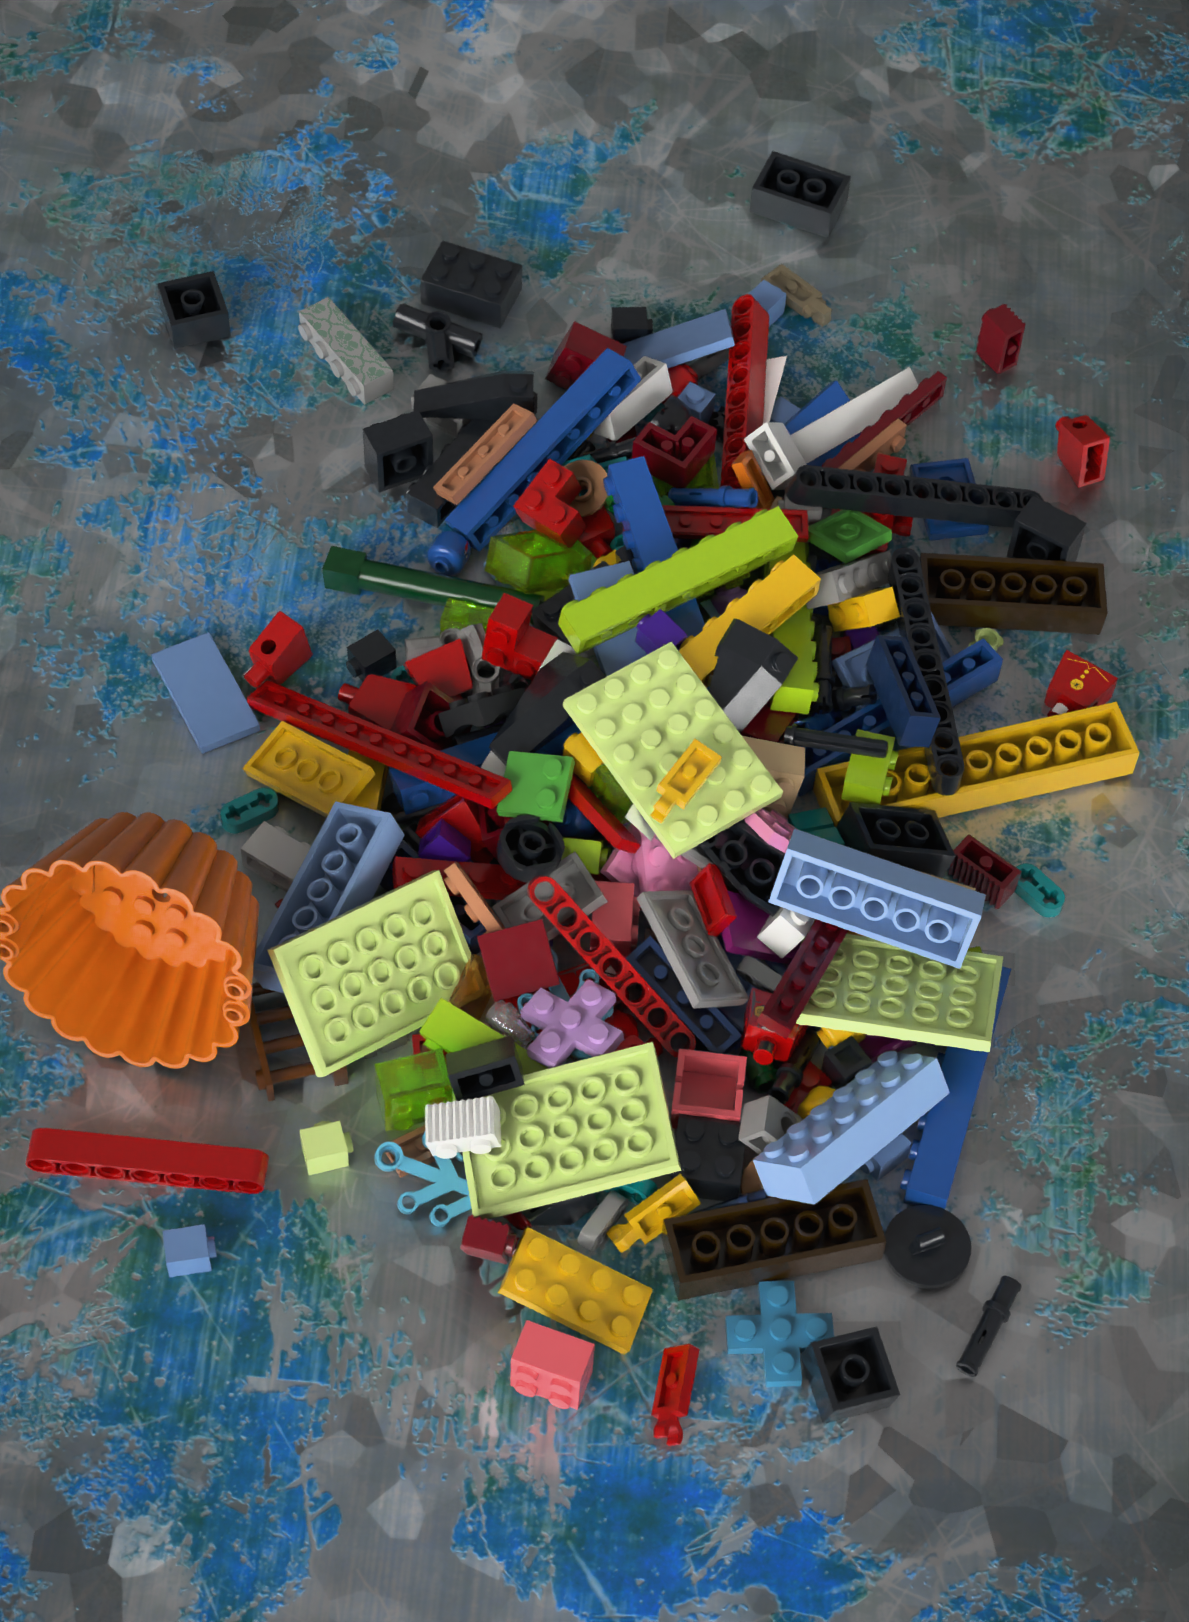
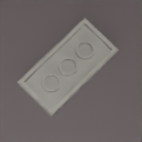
M692 890L642 892L637 897V901L693 1009L740 1006L749 999L719 940L715 936L708 935Z

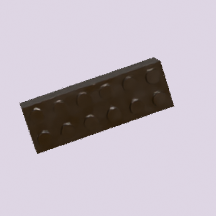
M920 553L919 559L930 610L938 625L1100 635L1108 614L1104 563Z
M868 1179L839 1184L815 1205L773 1197L663 1219L661 1235L678 1301L758 1285L759 1282L777 1281L880 1260L883 1257L887 1242Z

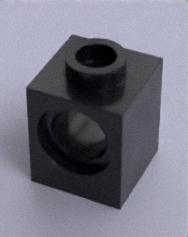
M850 1036L824 1053L821 1070L833 1081L832 1084L837 1090L855 1079L858 1072L870 1067L872 1060L854 1037Z

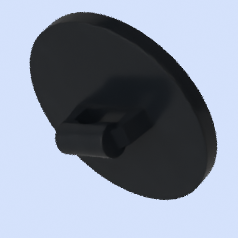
M932 1205L909 1207L898 1213L891 1220L885 1232L887 1242L884 1254L887 1263L898 1277L911 1285L921 1288L946 1286L958 1279L969 1263L971 1240L968 1231L954 1214L943 1208Z

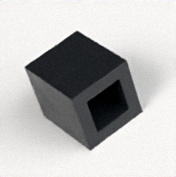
M612 307L611 339L623 344L653 333V320L647 319L646 307Z
M378 629L347 647L348 661H346V666L350 674L355 678L359 677L362 682L367 675L384 676L397 668L396 649Z

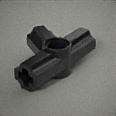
M404 303L399 305L393 320L394 328L425 339L429 369L434 370L436 373H447L449 369L454 368L453 350L469 357H475L483 339L482 333L451 322L448 314L444 312L433 311L428 313Z

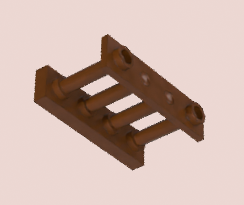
M259 982L252 983V997L277 992L263 988ZM252 999L249 1023L260 1065V1070H256L255 1075L259 1091L266 1090L269 1102L275 1100L273 1084L316 1075L312 1062L269 1070L267 1054L305 1045L300 1033L262 1041L260 1025L294 1017L289 1005L255 1012ZM347 1066L329 1074L333 1076L335 1087L348 1084Z

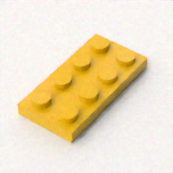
M284 721L280 722L242 768L247 776L326 818L335 801L351 805L376 774L371 766Z
M527 1227L522 1233L498 1293L625 1355L630 1351L653 1289Z

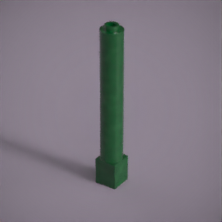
M331 546L322 568L324 585L327 589L360 595L362 590L487 616L491 615L504 593L532 604L533 609L545 602L544 595L369 560L365 552ZM531 615L530 623H531V625H534V622H533V619H532V615Z

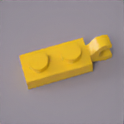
M694 739L658 784L656 791L662 794V796L654 805L653 809L655 810L650 816L662 823L675 804L684 809L720 764L722 756L697 739Z
M679 1174L624 1214L628 1223L617 1224L611 1227L606 1234L619 1252L622 1253L629 1249L638 1239H641L646 1245L661 1234L663 1219L687 1215L702 1203L684 1177Z

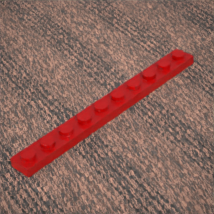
M269 680L247 697L250 708L284 721L287 724L490 809H493L513 790L511 780Z

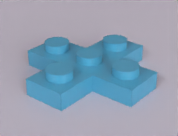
M794 1281L759 1282L760 1315H726L727 1354L763 1353L765 1387L801 1386L800 1353L804 1352L811 1342L834 1337L832 1313L797 1314Z

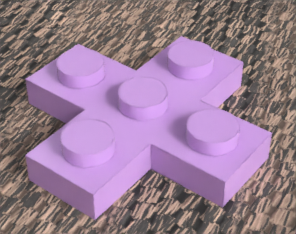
M589 979L568 1002L540 988L520 1010L523 1020L543 1030L527 1048L528 1057L548 1068L561 1066L576 1048L592 1057L614 1052L624 1040L623 1031L601 1019L616 1003L615 993Z

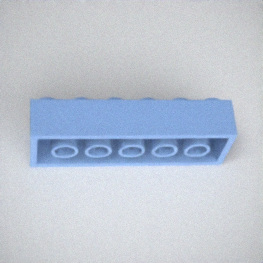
M335 801L256 950L253 976L263 988L284 993L267 951L268 949L372 899L404 837V833L391 813Z
M794 828L768 903L960 969L981 919L986 895Z
M887 1051L879 1055L875 1063L867 1069L858 1072L855 1079L846 1086L834 1091L830 1099L822 1105L814 1107L810 1111V1115L800 1123L790 1126L786 1134L777 1141L765 1146L764 1151L753 1159L766 1195L815 1205L950 1093L938 1059L936 1057L921 1056L920 1054L897 1053L896 1051Z

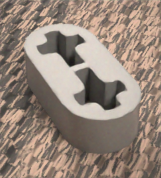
M612 1190L582 1228L577 1238V1243L590 1252H594L606 1238V1232L615 1226L623 1215L629 1200L615 1190Z

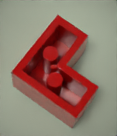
M549 459L513 505L522 522L568 551L587 528L579 511L569 506L582 489L573 472Z
M504 593L488 619L481 659L494 666L520 674L525 679L533 680L558 637L529 626L533 605Z

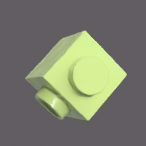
M322 1121L316 1123L313 1127L299 1130L308 1175L349 1166L348 1153L354 1152L350 1132L343 1133L340 1121Z

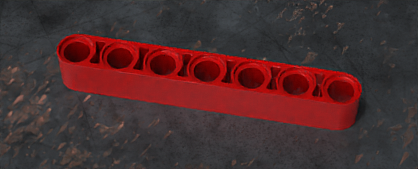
M539 875L534 877L527 887L530 900L651 1035L658 1040L662 1047L672 1056L678 1058L679 1050L672 1049L670 1041L676 1033H685L687 1042L682 1049L694 1050L696 1041L693 1033L563 888L549 876ZM540 882H549L552 886V895L546 900H538L534 892L535 887ZM563 907H571L575 912L573 922L569 925H561L557 919L558 912ZM587 932H593L597 936V945L592 950H583L580 946V939ZM611 957L617 958L620 963L618 972L614 975H605L603 972L605 960ZM634 982L640 983L642 986L641 996L636 1000H628L625 995L627 986ZM654 1008H662L665 1014L664 1020L658 1025H651L648 1022L649 1012Z
M36 1128L32 1131L25 1165L29 1169L41 1173L258 1194L264 1190L269 1156L263 1151L250 1148L53 1128Z

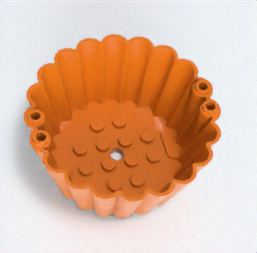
M119 812L110 819H96L28 868L19 878L2 890L1 900L3 904L0 905V959L7 963L4 966L3 975L12 987L24 992L23 999L25 1005L31 1012L42 1018L51 1019L53 1028L62 1037L72 1041H84L86 1046L99 1056L114 1058L120 1055L125 1061L137 1067H149L157 1061L161 1065L173 1069L185 1067L188 1064L189 1058L200 1062L212 1061L217 1055L218 1047H231L237 1043L240 1026L246 1024L250 1019L259 916L258 900L251 895L252 882L246 874L237 870L238 863L233 855L224 850H218L217 844L212 837L201 832L193 833L191 828L181 820L170 819L165 822L160 816L151 812H144L138 817L128 812Z

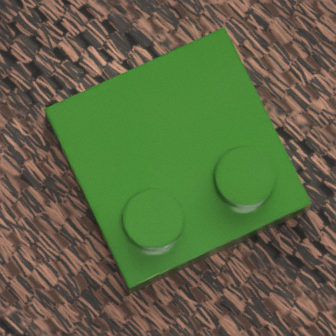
M841 510L808 527L809 542L846 564L892 540L891 529L859 511Z
M509 751L504 778L511 780L513 790L498 803L496 810L498 815L512 818L520 815H534L540 817L539 820L563 822L575 766L573 757Z

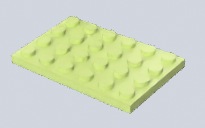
M672 642L563 701L564 709L632 803L634 802L640 814L673 859L782 797L783 790ZM697 739L722 756L721 762L687 806L682 809L675 804L665 820L660 823L650 816L655 810L653 809L654 805L662 796V794L656 791L658 784L693 740Z
M439 870L420 876L267 950L317 1077H325L422 1027L440 998L459 1008L486 994Z
M846 934L796 1024L931 1043L939 1046L958 1047L972 1051L990 1052L1004 956L967 951L961 968L958 969L866 936Z
M653 1042L523 1075L525 1085L488 1095L494 1097L500 1108L501 1147L491 1148V1151L485 1154H475L471 1151L462 1152L472 1214L475 1218L480 1216L482 1219L487 1218L488 1220L681 1171ZM452 1093V1095H453V1100L455 1101V1100H456V1097H455L454 1093Z

